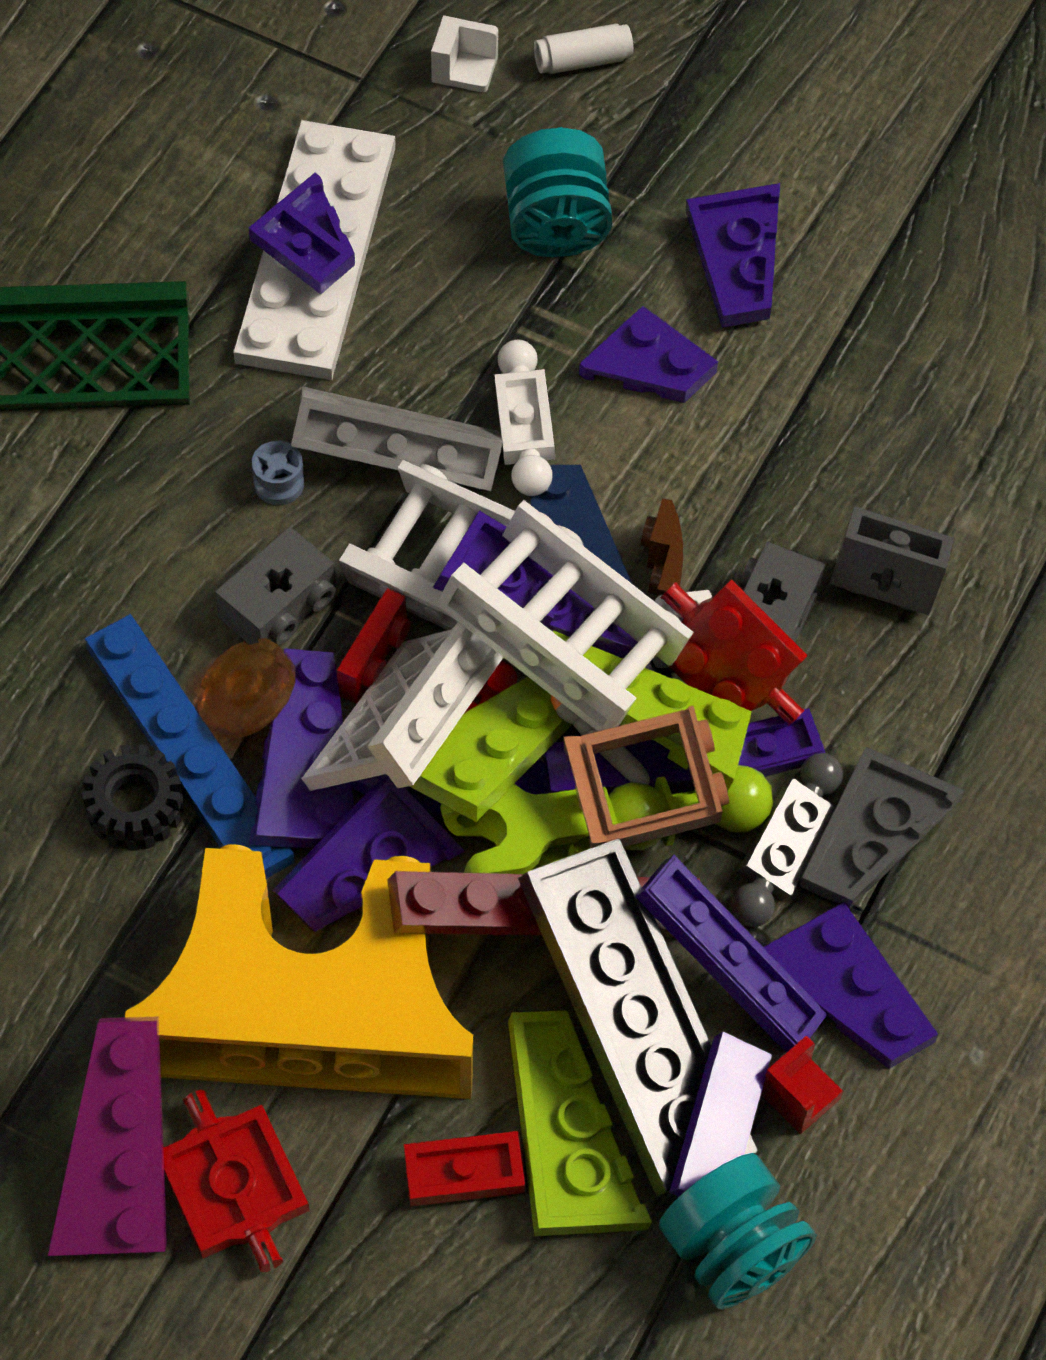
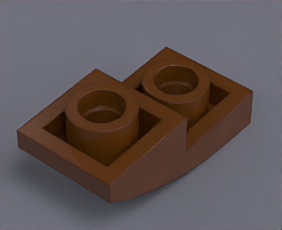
M662 498L657 517L647 516L641 538V546L649 547L647 568L653 569L648 593L657 595L656 598L663 595L675 582L679 586L681 585L683 568V539L678 514L673 501Z

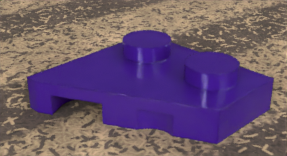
M315 172L248 228L250 241L320 295L355 266L353 248L347 235L342 233L340 219L334 206H330L324 192L321 177Z
M642 306L580 363L579 375L590 381H594L595 375L624 381V389L641 393L654 392L661 398L685 403L717 373L718 361Z

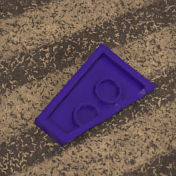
M780 183L686 200L685 212L722 328L770 319Z
M385 774L272 892L309 929L315 932L362 907L361 891L374 859L388 860L394 856H408L418 860L420 863H430L431 867L444 859L450 860L465 852V850L405 787L397 788L390 777Z
M845 902L764 946L765 950L827 1013V1017L836 1023V1029L888 1069L936 1042L937 1031Z

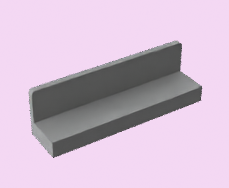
M302 387L300 404L291 440L292 447L398 470L402 460L418 467L422 464H427L442 472L448 481L488 491L492 489L503 444L501 434L497 430L307 387Z

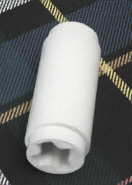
M611 24L544 36L543 39L535 40L534 42L537 68L540 73L549 72V74L622 62L625 58L633 57L634 52L632 34L627 24Z

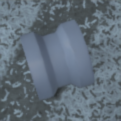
M279 440L262 444L254 452L252 472L254 490L258 497L272 505H286L295 501L304 489L302 455L298 448L292 447L291 443ZM282 473L287 474L286 477L274 479L275 476H280Z

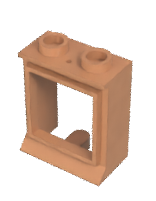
M689 706L685 710L582 736L564 737V751L567 761L569 760L574 777L577 800L580 810L583 811L589 834L590 849L620 838L623 847L721 822L723 812L721 806L729 804L728 792L722 772L712 774L707 753L715 751L712 733L707 719L697 720L694 706ZM680 733L699 803L613 825L594 754Z

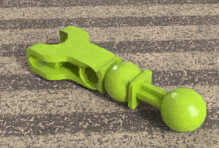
M738 765L735 779L728 790L729 804L721 806L723 811L721 822L716 823V825L727 831L745 833L761 826L770 815L773 806L771 785L761 772L749 766ZM664 776L656 778L654 788L645 783L629 782L616 787L608 795L606 787H603L613 825L699 803L695 790L671 794ZM513 784L477 822L443 804L440 806L444 823L455 836H479L496 844V847L474 854L467 862L464 873L525 874L528 871L590 849L589 834L583 811L579 807L575 789L534 795L525 792ZM676 834L624 848L626 850H645L656 845L661 839L665 846H670L674 844Z

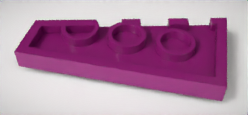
M159 1016L100 1018L98 1021L48 1256L165 1252Z

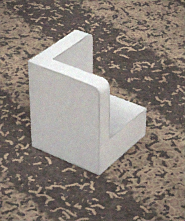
M443 15L431 50L432 82L482 93L486 92L498 59V28L493 25Z

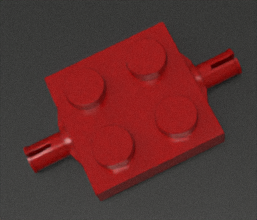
M732 579L714 597L702 601L699 605L677 582L660 597L683 619L681 623L694 632L677 659L669 666L688 686L720 699L729 700L749 711L763 707L767 703L788 726L805 711L782 687L785 685L789 674L807 657V654Z
M205 1090L195 1091L196 1099L202 1112L199 1111L194 1097L190 1093L183 1099V1103L186 1105L196 1128H193L182 1140L163 1147L164 1174L202 1259L233 1245L249 1243L259 1265V1270L261 1272L271 1271L269 1261L263 1249L266 1250L274 1269L283 1263V1258L280 1256L270 1233L278 1225L308 1212L309 1203L262 1104L236 1116L216 1118Z

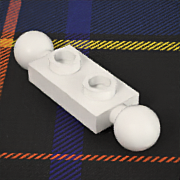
M512 340L504 344L498 354V365L503 374H494L505 465L515 464L511 474L515 488L524 495L536 496L545 492L552 482V469L546 460H555V446L545 370H535L538 359L537 353L531 344L524 340Z

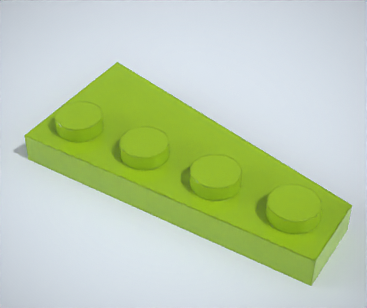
M553 630V633L565 642L570 638ZM593 646L583 655L607 675H610L624 659ZM644 668L626 688L637 699L620 725L685 710L689 706H694L697 720L707 719L712 733L715 751L707 753L712 774L722 772L728 792L735 779L752 711L737 706L729 700L720 699L688 686L678 679L669 678ZM680 733L653 739L671 750L667 757L668 759L687 770L689 766Z
M526 677L464 713L417 781L409 787L477 822L573 724L565 722L556 713L551 703V694L532 679Z
M512 1012L508 1020L534 1236L648 1230L652 1221L645 1204H640L631 1182L634 1176L626 1156L621 1157L610 1129L613 1124L605 1104H600L591 1082L593 1074L568 1012Z

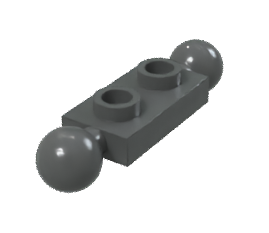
M826 753L811 755L801 766V783L792 778L782 786L773 803L770 815L763 822L738 869L739 872L753 881L738 888L731 900L732 914L742 925L747 927L764 925L774 913L775 902L772 894L781 900L792 895L836 809L835 806L822 798V796L835 792L842 783L843 770L835 757Z

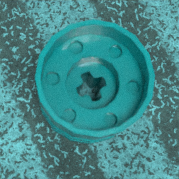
M570 128L541 129L521 137L508 148L503 158L511 235L512 239L521 249L544 257L573 256L594 248L606 239L613 227L609 190L606 187L607 180L603 148L593 136L581 130Z
M754 1153L738 1156L702 1177L669 1206L659 1222V1229L680 1258L689 1260L708 1253L697 1267L694 1277L701 1285L713 1284L709 1290L708 1297L716 1308L722 1310L736 1306L776 1284L809 1251L817 1237L809 1223L805 1221L795 1223L800 1211L793 1203L786 1202L767 1209L778 1195L780 1184L759 1156Z

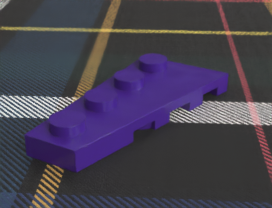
M479 510L433 588L443 592L451 575L463 563L481 575L511 543L502 536L506 526ZM528 556L497 589L524 608L553 575ZM570 589L540 622L552 632L554 630L571 637L595 608ZM612 622L592 646L620 658H625L638 641Z
M284 648L276 663L269 716L271 717L270 728L264 742L262 758L265 761L262 781L257 788L255 805L258 807L255 824L251 828L249 845L313 849L354 807L351 782L310 791L301 779L343 723L335 658L332 652Z

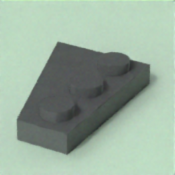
M865 747L802 876L799 887L839 905L845 902L850 909L962 800L965 790Z

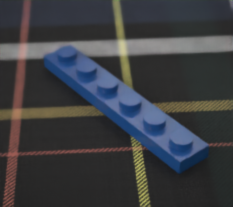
M129 614L86 637L87 650L154 750H159L165 754L166 763L172 761L175 765L177 776L179 775L182 792L219 847L236 844L248 847L252 851L262 852L266 879L294 864V853L290 847L249 845L251 828L255 824L257 814L256 797L133 616Z

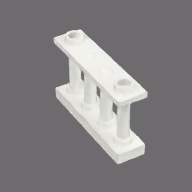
M402 460L398 466V471L405 490L409 493L406 500L375 548H368L365 551L349 544L339 561L348 583L379 598L383 596L387 588L406 596L407 611L446 630H451L458 621L436 605L442 591L433 588L435 582L479 510L506 527L515 511L448 481L442 472L430 465L422 464L418 467ZM428 502L453 513L419 569L414 568L410 572L395 565L393 561L394 556ZM557 525L568 535L574 538L577 542L583 545V542L577 534H575L573 531L566 527Z
M523 500L518 505L502 535L511 543L481 575L463 563L451 575L436 605L595 730L602 731L618 727L637 699L626 688L655 655L668 666H671L694 632L681 623L674 614L663 609L559 528L547 515L539 512ZM529 556L553 576L522 608L497 588ZM571 589L592 605L595 610L565 642L540 621ZM613 622L638 641V643L610 675H607L583 655Z

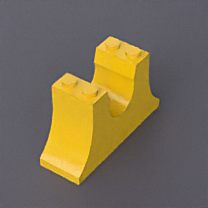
M236 844L225 845L220 849L205 848L197 911L186 946L172 971L161 985L146 999L128 1009L125 1013V1017L159 1016L161 1078L471 1099L473 1034L467 1031L452 1016L438 993L428 963L429 934L394 933L387 879L395 871L431 872L430 863H420L418 860L408 856H394L388 860L374 859L361 891L363 914L354 934L345 943L333 950L317 954H305L289 950L271 937L273 929L262 852L252 851L248 847Z

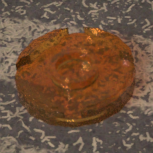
M267 638L257 639L259 643L251 645L244 641L230 647L214 661L204 675L200 687L205 691L202 696V702L197 699V709L202 720L213 731L225 738H243L260 731L279 715L290 699L295 686V665L285 650Z

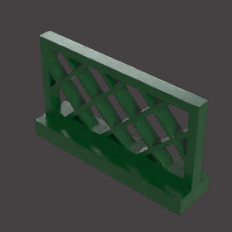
M186 281L0 287V328H21L30 336L13 354L0 344V356L6 360L0 365V380L15 368L31 382L18 395H0V411L190 405V301ZM158 323H178V336L164 349L146 335ZM107 325H121L131 333L114 351L96 337ZM71 326L81 336L62 353L46 337L57 327ZM33 327H41V328L37 331V330H36L35 328H33ZM140 341L156 357L137 373L121 358ZM90 343L106 358L87 375L71 359ZM41 345L55 360L41 374L36 376L21 361L33 349ZM177 351L178 362L171 357ZM165 363L179 375V389L157 390L146 380ZM115 365L131 381L120 391L106 392L96 381ZM65 366L81 382L69 393H55L46 383ZM139 387H141L144 391H136V390H137ZM38 390H40L43 394H35V393H36Z

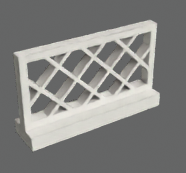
M459 622L451 630L403 642L301 779L310 791L384 774L390 777L397 788L414 785L503 657Z

